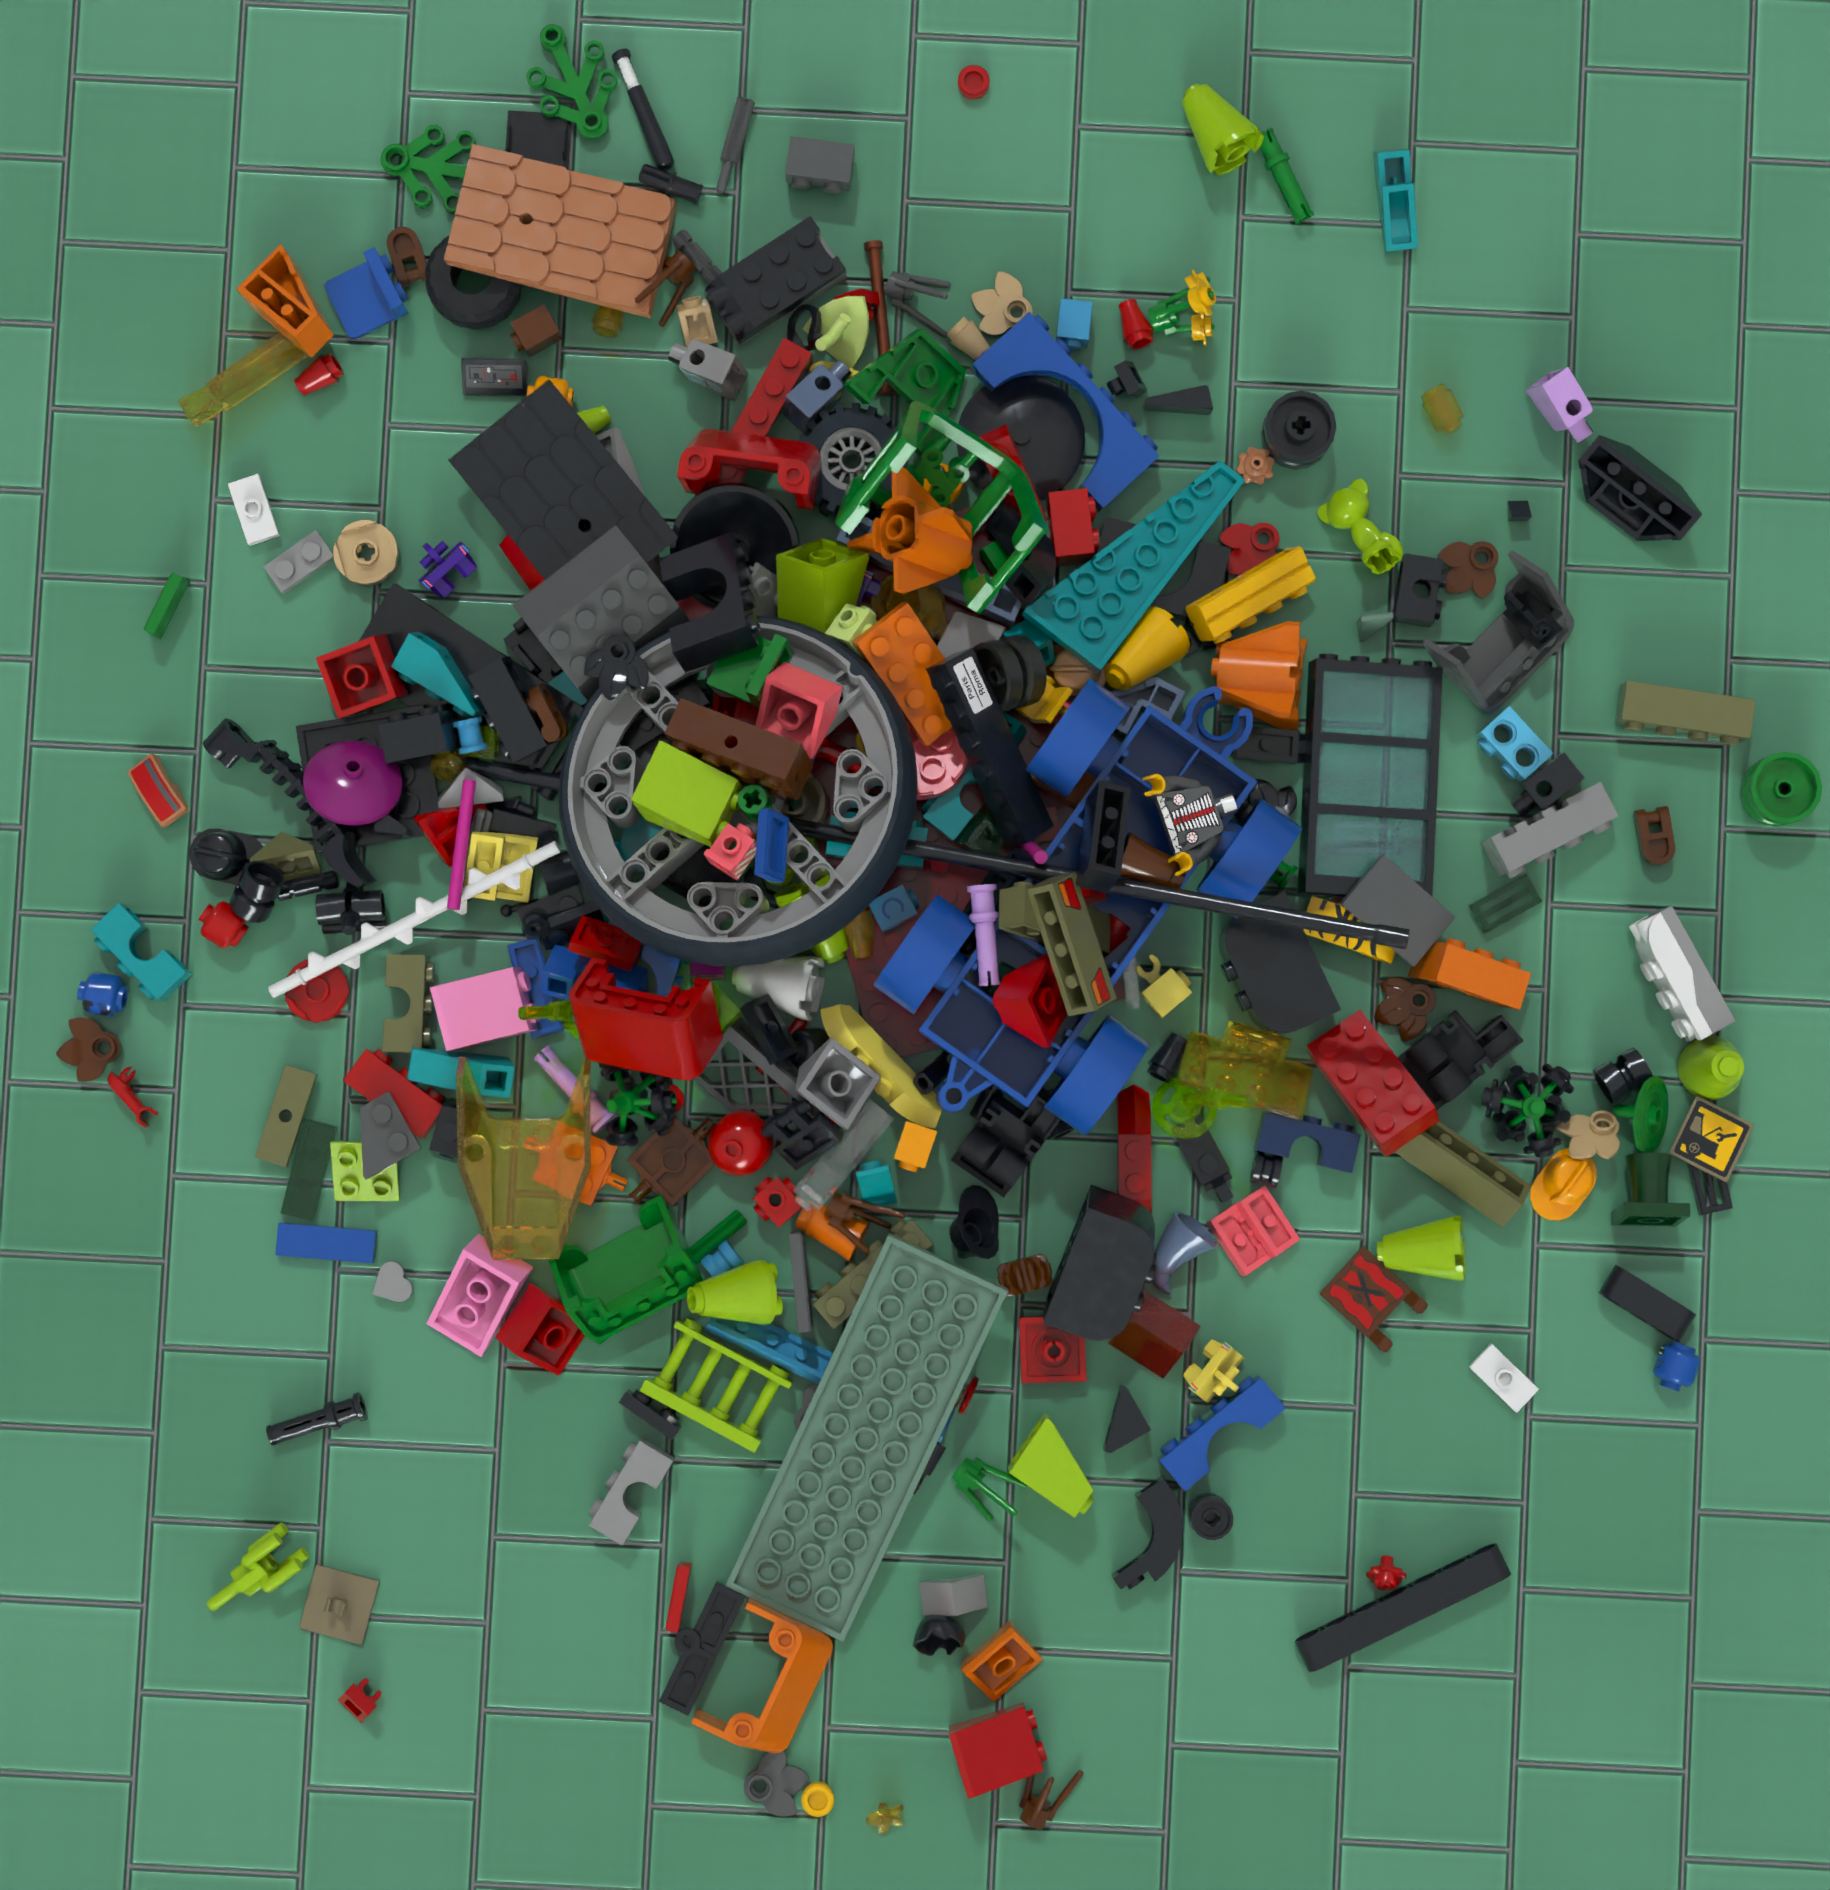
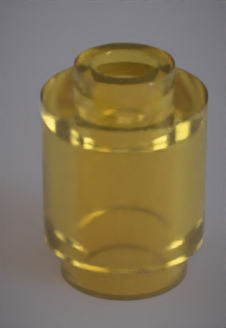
M1440 384L1421 396L1424 401L1422 406L1436 432L1443 430L1445 434H1448L1462 426L1460 420L1465 415L1451 389L1447 390L1444 384Z

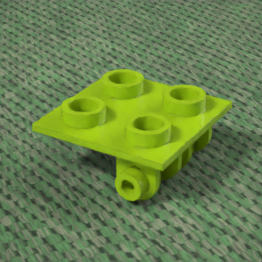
M361 1141L330 1142L335 1201H400L397 1163L365 1180L363 1176Z

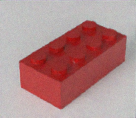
M1358 1010L1307 1045L1313 1063L1385 1158L1439 1122L1434 1104L1361 1010Z

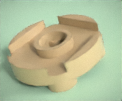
M371 520L355 521L347 525L341 531L342 534L338 537L337 542L335 541L333 548L335 564L338 570L352 583L363 586L376 585L385 581L397 570L399 560L398 543L394 535L381 524ZM363 545H368L370 549H375V554L371 555V560L369 561L358 557V553L362 552Z

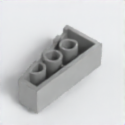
M1599 782L1481 842V845L1497 876L1499 877L1507 873L1510 879L1527 870L1524 864L1534 859L1540 864L1555 856L1553 850L1564 844L1566 849H1569L1584 841L1583 834L1593 830L1595 835L1609 829L1613 826L1610 820L1619 815L1602 783Z

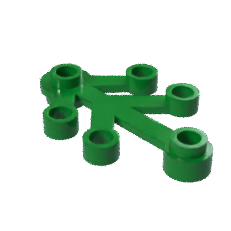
M549 24L541 30L540 41L547 52L553 53L566 82L545 75L543 69L539 67H533L526 74L528 84L534 89L543 88L575 100L579 108L578 111L559 105L558 100L554 96L548 95L540 101V109L544 116L549 118L558 117L577 124L579 133L585 138H600L608 129V118L604 110L611 91L617 87V76L610 69H604L599 73L598 82L600 87L591 106L586 94L598 62L604 58L603 45L595 40L586 44L584 49L586 58L578 77L564 48L566 45L564 30L556 24ZM550 32H556L558 37L556 40L550 41L547 39V35ZM591 48H599L600 53L597 56H591L589 54ZM532 75H542L541 81L537 83L532 82ZM605 76L614 78L613 82L609 85L603 84L602 79ZM553 102L555 108L552 111H546L544 109L546 103ZM594 117L598 120L597 124L592 127L586 124L587 120Z
M430 125L426 128L424 134L406 146L391 144L383 150L380 158L383 169L392 176H400L411 191L413 202L417 207L422 209L429 207L432 204L433 198L427 188L421 187L412 170L426 173L443 198L446 211L450 214H455L456 208L448 207V203L451 199L458 200L459 194L453 192L443 176L464 179L467 166L448 163L447 161L461 152L469 153L471 151L472 144H476L475 137L471 132H460L455 140L428 158L416 157V155L429 145L438 147L444 143L445 134L438 125ZM437 131L440 133V137L437 140L429 139L432 132ZM465 137L472 139L471 144L468 146L460 144L461 140ZM400 156L403 158L402 163L397 166L393 165V158ZM420 193L428 195L425 202L417 201V196Z

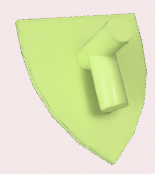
M845 296L833 299L819 308L822 319V337L816 340L815 346L819 351L826 350L837 361L843 362L849 369L853 368L860 359L866 347L869 334V313L865 296ZM812 317L803 327L807 334L809 333Z

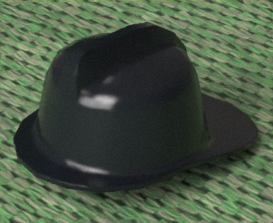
M208 829L201 832L193 840L190 847V861L194 870L205 878L239 884V879L245 865L250 862V858L263 848V845L256 838L247 834L224 829Z
M972 1185L965 1188L960 1197L959 1215L954 1219L949 1229L951 1242L957 1249L958 1257L961 1259L975 1256L990 1259L996 1255L999 1249L998 1207L989 1191L982 1186Z

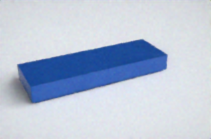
M534 937L507 945L512 967H522L523 972H526L530 979L531 990L528 991L530 1001L536 1005L539 1013V1022H536L538 1030L530 1032L532 1039L563 1031L564 1027L556 998L542 994V970L546 961L540 938Z
M280 1222L278 1223L275 1255L374 1263L377 1231Z

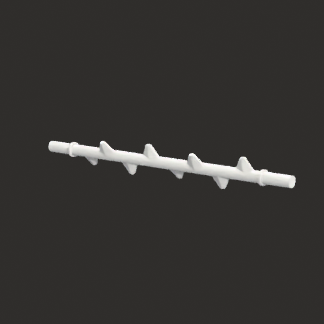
M553 841L527 855L523 854L522 858L488 875L474 867L469 869V882L462 889L460 910L453 911L461 915L467 913L468 899L501 882L517 890L520 888L521 872L527 869L531 870L533 866L561 852L557 842ZM448 895L435 902L422 897L416 898L414 913L380 930L367 922L361 924V940L327 957L313 951L308 954V967L302 970L297 969L296 973L268 986L271 996L275 998L301 984L306 985L307 981L342 963L357 969L360 967V954L393 937L407 945L412 943L413 927L448 910Z

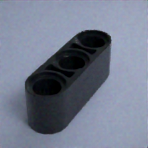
M1617 1265L1614 1266L1598 1292L1609 1301L1678 1343L1696 1316L1691 1310Z

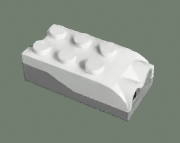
M1672 906L1656 910L1628 926L1635 938V946L1643 962L1640 964L1641 971L1649 982L1653 980L1659 991L1656 993L1657 1000L1664 1010L1669 1009L1674 1018V1021L1671 1022L1672 1026L1681 1039L1684 1037L1686 1042L1695 1038L1702 1040L1736 1021Z

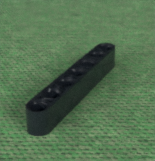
M1493 1543L1298 1637L1294 1643L1308 1672H1314L1506 1579L1511 1575V1572L1497 1543Z

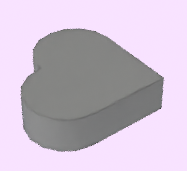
M390 1261L381 1266L372 1295L402 1302L412 1296L414 1287L412 1282L405 1277L404 1267L397 1261Z

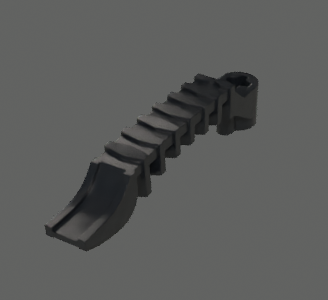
M225 718L204 740L203 745L207 752L215 759L221 761L227 768H231L240 757H244L248 762L258 763L263 760L264 763L259 769L265 774H271L278 770L279 772L272 778V781L280 786L290 782L291 785L284 792L291 798H296L300 794L303 796L296 804L299 809L307 811L311 808L303 789L304 772L301 770V765L294 763L289 758L290 755L287 751H281L276 746L278 743L275 740L254 742L236 722ZM316 811L306 819L308 824L312 826H317L323 821L327 823L312 836L315 841L323 843L335 834L327 842L324 854L326 861L336 873L356 887L369 886L377 881L358 857L356 851L357 833L350 825L332 822L322 817Z

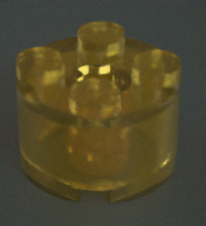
M894 574L886 577L879 584L881 589L877 597L873 595L870 603V609L877 615V621L904 601L910 605L931 638L944 631L946 626V604L941 589L938 586L930 584L902 594L894 591Z

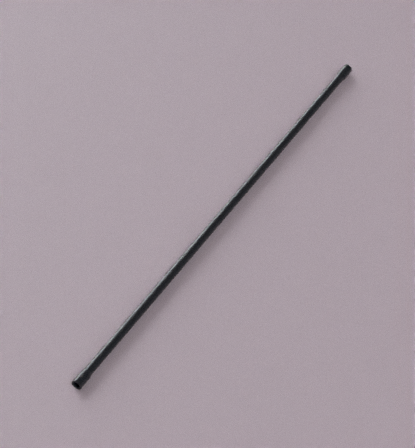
M453 753L448 755L446 761V771L450 773L460 774L465 768H468L485 778L559 791L560 775L482 761L475 757ZM600 782L597 784L594 792L604 790L607 783ZM789 817L790 823L804 837L853 845L859 831L848 832L841 826ZM908 839L902 854L1042 881L1050 877L1073 872L1077 876V870L911 839ZM1119 878L1108 892L1372 941L1378 945L1405 950L1410 934V929L1383 924L1373 925Z

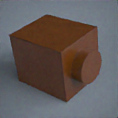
M544 304L510 322L515 331L510 334V337L518 351L520 352L525 349L529 357L563 339Z

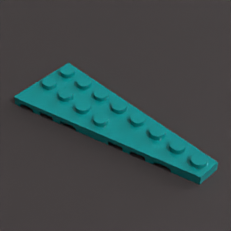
M1220 460L1186 488L1168 499L1153 513L1151 512L1141 522L1102 549L1091 560L1073 571L1066 579L1048 590L1037 601L1027 606L1021 616L1098 674L1232 499L1245 479Z

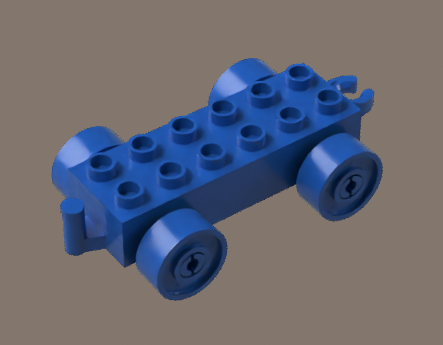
M1090 678L1026 769V771L1066 799L1086 771L1097 778L1045 851L1048 859L1043 864L1078 870L1086 798L1099 780L1131 788L1125 837L1131 832L1145 843L1170 856H1173L1153 799L1155 795L1148 797L1144 794V792L1152 790V784L1148 780L1142 781L1143 777L1153 774L1161 776L1178 775L1198 780L1203 787H1210L1214 799L1231 793L1238 810L1258 781L1227 759L1231 753L1235 752L1247 741L1253 728L1252 711L1248 708H1242L1234 716L1231 730L1223 736L1209 734L1204 728L1203 716L1209 708L1215 707L1222 696L1221 689L1217 686H1212L1201 690L1189 701L1183 713L1182 723L1179 726L1149 705L1124 741L1121 742L1112 734L1131 706ZM1263 799L1257 802L1240 825L1231 820L1234 814L1221 818L1224 831L1219 834L1220 843L1208 856L1214 862L1196 889L1197 892L1252 902L1277 869L1300 834L1302 827ZM1199 864L1186 872L1180 889L1184 887ZM1026 878L1024 882L1036 885L1042 882V880ZM1106 893V900L1091 904V906L1097 907V911L1108 915L1111 913L1131 928L1127 933L1129 937L1104 959L1112 986L1117 982L1171 904ZM937 894L873 984V987L913 1015L933 987L944 994L918 1030V1033L952 1056L946 1083L944 1084L943 1082L936 1092L938 1105L947 1112L960 1111L966 1106L968 1099L993 1085L1021 1106L1028 1107L1052 1072H1054L1061 1079L1044 1104V1108L1085 1136L1127 1082L1147 1051L1149 1043L1110 1015L1102 1021L1088 1041L1084 1040L1079 1034L1095 1011L1072 1016L1066 1014L1049 1048L1041 1047L1005 1025L992 1000L994 992L999 985H991L990 972H987L988 986H979L977 948L970 958L959 951L975 929V923H971L966 913ZM999 918L994 923L1000 983L1005 975L1047 953L1044 944L999 929Z

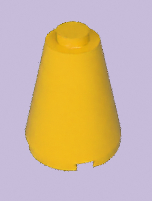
M1148 607L1105 666L1106 680L1111 687L1126 691L1175 665L1185 657L1190 649L1189 638L1182 625L1177 628L1171 621L1174 616L1162 608Z

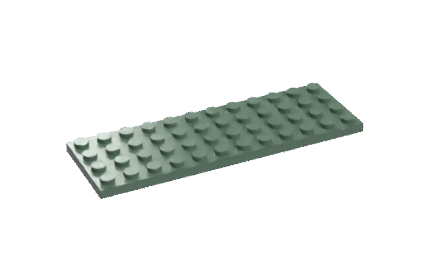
M888 1234L727 1580L726 1587L844 1642L1008 1293V1288L893 1234Z

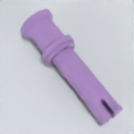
M997 884L967 886V892L971 894L972 913L969 915V920H971V923H975L979 986H988L987 972H990L991 985H1000L994 922L998 921L999 912L995 911L994 891L997 890Z
M549 1045L543 1048L541 1051L549 1059V1062L539 1053L533 1060L547 1072L574 1102L573 1110L576 1113H581L593 1126L592 1131L595 1134L601 1131L617 1114L608 1111L597 1098L598 1093L595 1090L590 1089L588 1091Z

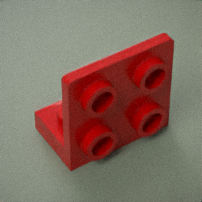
M582 915L570 940L568 951L589 958L607 960L609 965L631 971L633 964L638 966L642 943L625 933L620 927Z

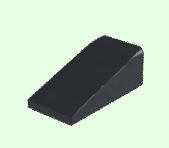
M1206 385L1147 397L1143 404V408L1146 411L1210 415L1213 411L1209 387Z

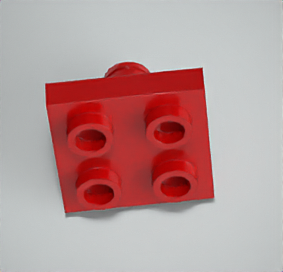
M1044 1316L1019 1317L1021 1384L1087 1381L1085 1338L1044 1324Z

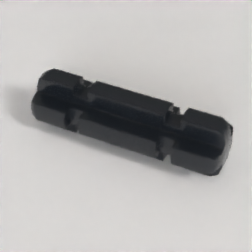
M331 870L323 872L321 876L314 874L293 879L291 883L285 881L278 900L292 899L293 895L300 897L321 892L323 888L325 890L339 887L338 875L335 871Z

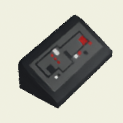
M461 359L463 395L527 396L528 363L525 359Z

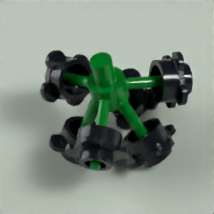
M599 1063V1067L602 1068L600 1071L601 1076H604L609 1082H616L618 1087L617 1090L610 1092L607 1109L611 1113L618 1112L620 1117H616L606 1124V1130L608 1131L606 1142L612 1146H635L638 1143V1137L635 1136L638 1126L632 1119L627 1117V1115L634 1113L645 1116L644 1123L649 1131H657L659 1136L666 1135L668 1129L673 1124L677 1104L675 1092L670 1091L668 1088L673 1084L672 1079L640 1071L643 1082L636 1085L633 1077L630 1076L631 1069ZM646 1087L652 1090L650 1098H648ZM641 1105H650L648 1109L640 1107Z
M1544 1064L1542 1070L1545 1074L1541 1078V1084L1545 1089L1539 1096H1531L1535 1090V1084L1538 1082V1076L1534 1072L1528 1073L1523 1070L1522 1066L1516 1065L1510 1069L1508 1078L1500 1083V1087L1498 1086V1079L1493 1080L1491 1088L1485 1087L1483 1094H1481V1106L1487 1107L1486 1117L1490 1118L1491 1113L1495 1112L1493 1114L1497 1130L1495 1135L1502 1142L1507 1139H1512L1516 1142L1523 1141L1526 1128L1525 1119H1533L1535 1132L1528 1135L1529 1146L1524 1147L1523 1151L1525 1154L1534 1153L1535 1157L1539 1158L1550 1156L1554 1153V1148L1562 1144L1560 1138H1554L1553 1132L1555 1128L1561 1123H1568L1571 1118L1570 1112L1562 1106V1099L1560 1097L1564 1092L1571 1094L1574 1091V1087L1570 1084L1571 1076L1563 1067L1555 1066L1553 1068L1549 1064ZM1507 1093H1510L1517 1100L1506 1098ZM1504 1105L1520 1108L1521 1114L1514 1110L1507 1111L1506 1113L1502 1111Z

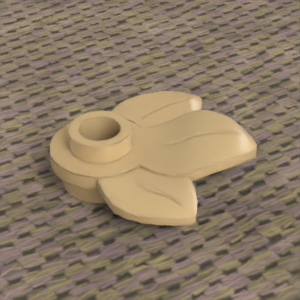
M999 271L997 273L995 289L981 290L971 295L975 309L985 316L979 325V330L989 335L1003 334L1028 312L1033 313L1030 302L1023 297L1021 283L1005 272ZM1019 308L1023 314L1019 318H1014L1010 314L1011 310Z
M1596 1111L1591 1117L1574 1115L1571 1116L1568 1123H1561L1557 1126L1558 1131L1572 1138L1568 1150L1571 1158L1585 1160L1597 1153L1602 1158L1610 1159L1619 1150L1620 1142L1617 1138L1619 1123L1616 1117L1609 1111Z

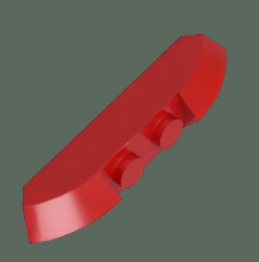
M1133 1084L1117 1094V1194L1138 1201L1151 1213L1150 1093Z

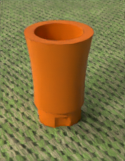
M807 1200L796 1220L795 1227L804 1231L805 1235L832 1249L850 1263L859 1248L838 1229L828 1225L831 1218L824 1215L827 1205ZM852 1217L849 1223L842 1221V1224L863 1241L870 1222Z

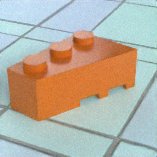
M1447 938L1446 943L1435 942L1414 967H1410L1407 977L1416 980H1428L1436 983L1438 987L1450 988L1464 993L1466 996L1515 1010H1520L1531 976L1530 972L1520 969L1521 963L1507 958H1502V962L1492 959L1494 955L1492 952L1475 948L1474 952L1466 950V943Z

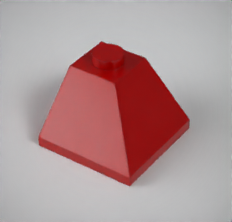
M1048 953L1005 975L992 998L994 1007L997 1009L1005 1025L1043 1048L1050 1047L1067 1014Z

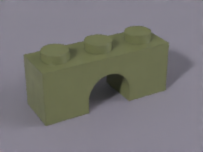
M386 954L385 987L405 990L410 998V1008L402 1018L384 1019L382 1052L411 1053L412 1047L424 1049L431 1047L432 1028L427 1027L428 1015L433 1014L434 1002L432 995H429V982H434L435 964L430 963L429 956Z

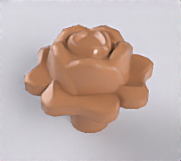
M1249 447L1247 454L1241 453L1238 456L1240 464L1236 472L1243 475L1245 483L1254 482L1262 485L1265 479H1270L1273 476L1272 466L1275 460L1273 457H1268L1269 451L1267 449L1259 450Z

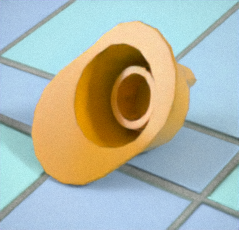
M1569 1148L1556 1152L1535 1178L1531 1186L1530 1201L1533 1209L1541 1217L1556 1221L1568 1218L1577 1211L1592 1191L1597 1180V1169L1592 1158L1585 1160L1571 1158L1569 1156Z

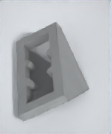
M465 768L439 793L438 807L442 809L460 806L463 780L476 781L473 805L504 801L503 786Z

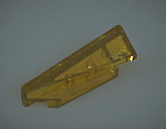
M279 332L205 383L207 386L177 401L190 422L199 427L220 411L224 410L227 412L308 355Z

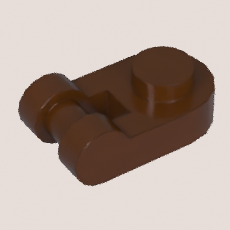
M404 226L395 228L388 235L387 248L398 281L403 288L411 286V282L420 279L423 282L426 281L425 268L427 261L416 233ZM415 259L417 267L406 270L403 262Z
M542 683L531 688L527 704L533 714L539 716L544 725L541 729L542 737L548 742L566 738L569 733L568 725L548 688Z
M1656 807V811L1646 812L1645 809L1634 811V824L1637 829L1640 852L1643 859L1655 866L1668 863L1675 854V842L1668 807ZM1658 823L1660 832L1650 834L1649 825Z

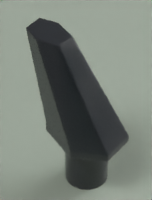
M522 796L487 803L485 806L491 812L493 807L530 817L533 816L535 810L534 806L521 802Z

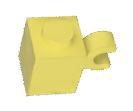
M1151 954L1148 959L1153 963V970L1151 972H1144L1139 965L1135 970L1150 985L1140 995L1161 1019L1192 993L1188 988L1192 983L1180 969L1175 972L1170 968L1160 976V962L1157 957Z

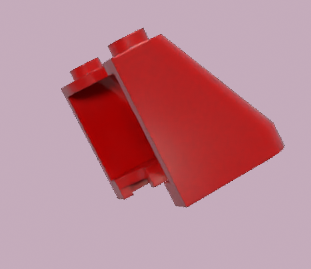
M704 429L694 436L681 454L677 477L686 493L698 494L703 491L707 483L713 480L721 481L723 466L777 473L781 488L795 496L798 509L814 511L821 468V456L813 444L730 431Z

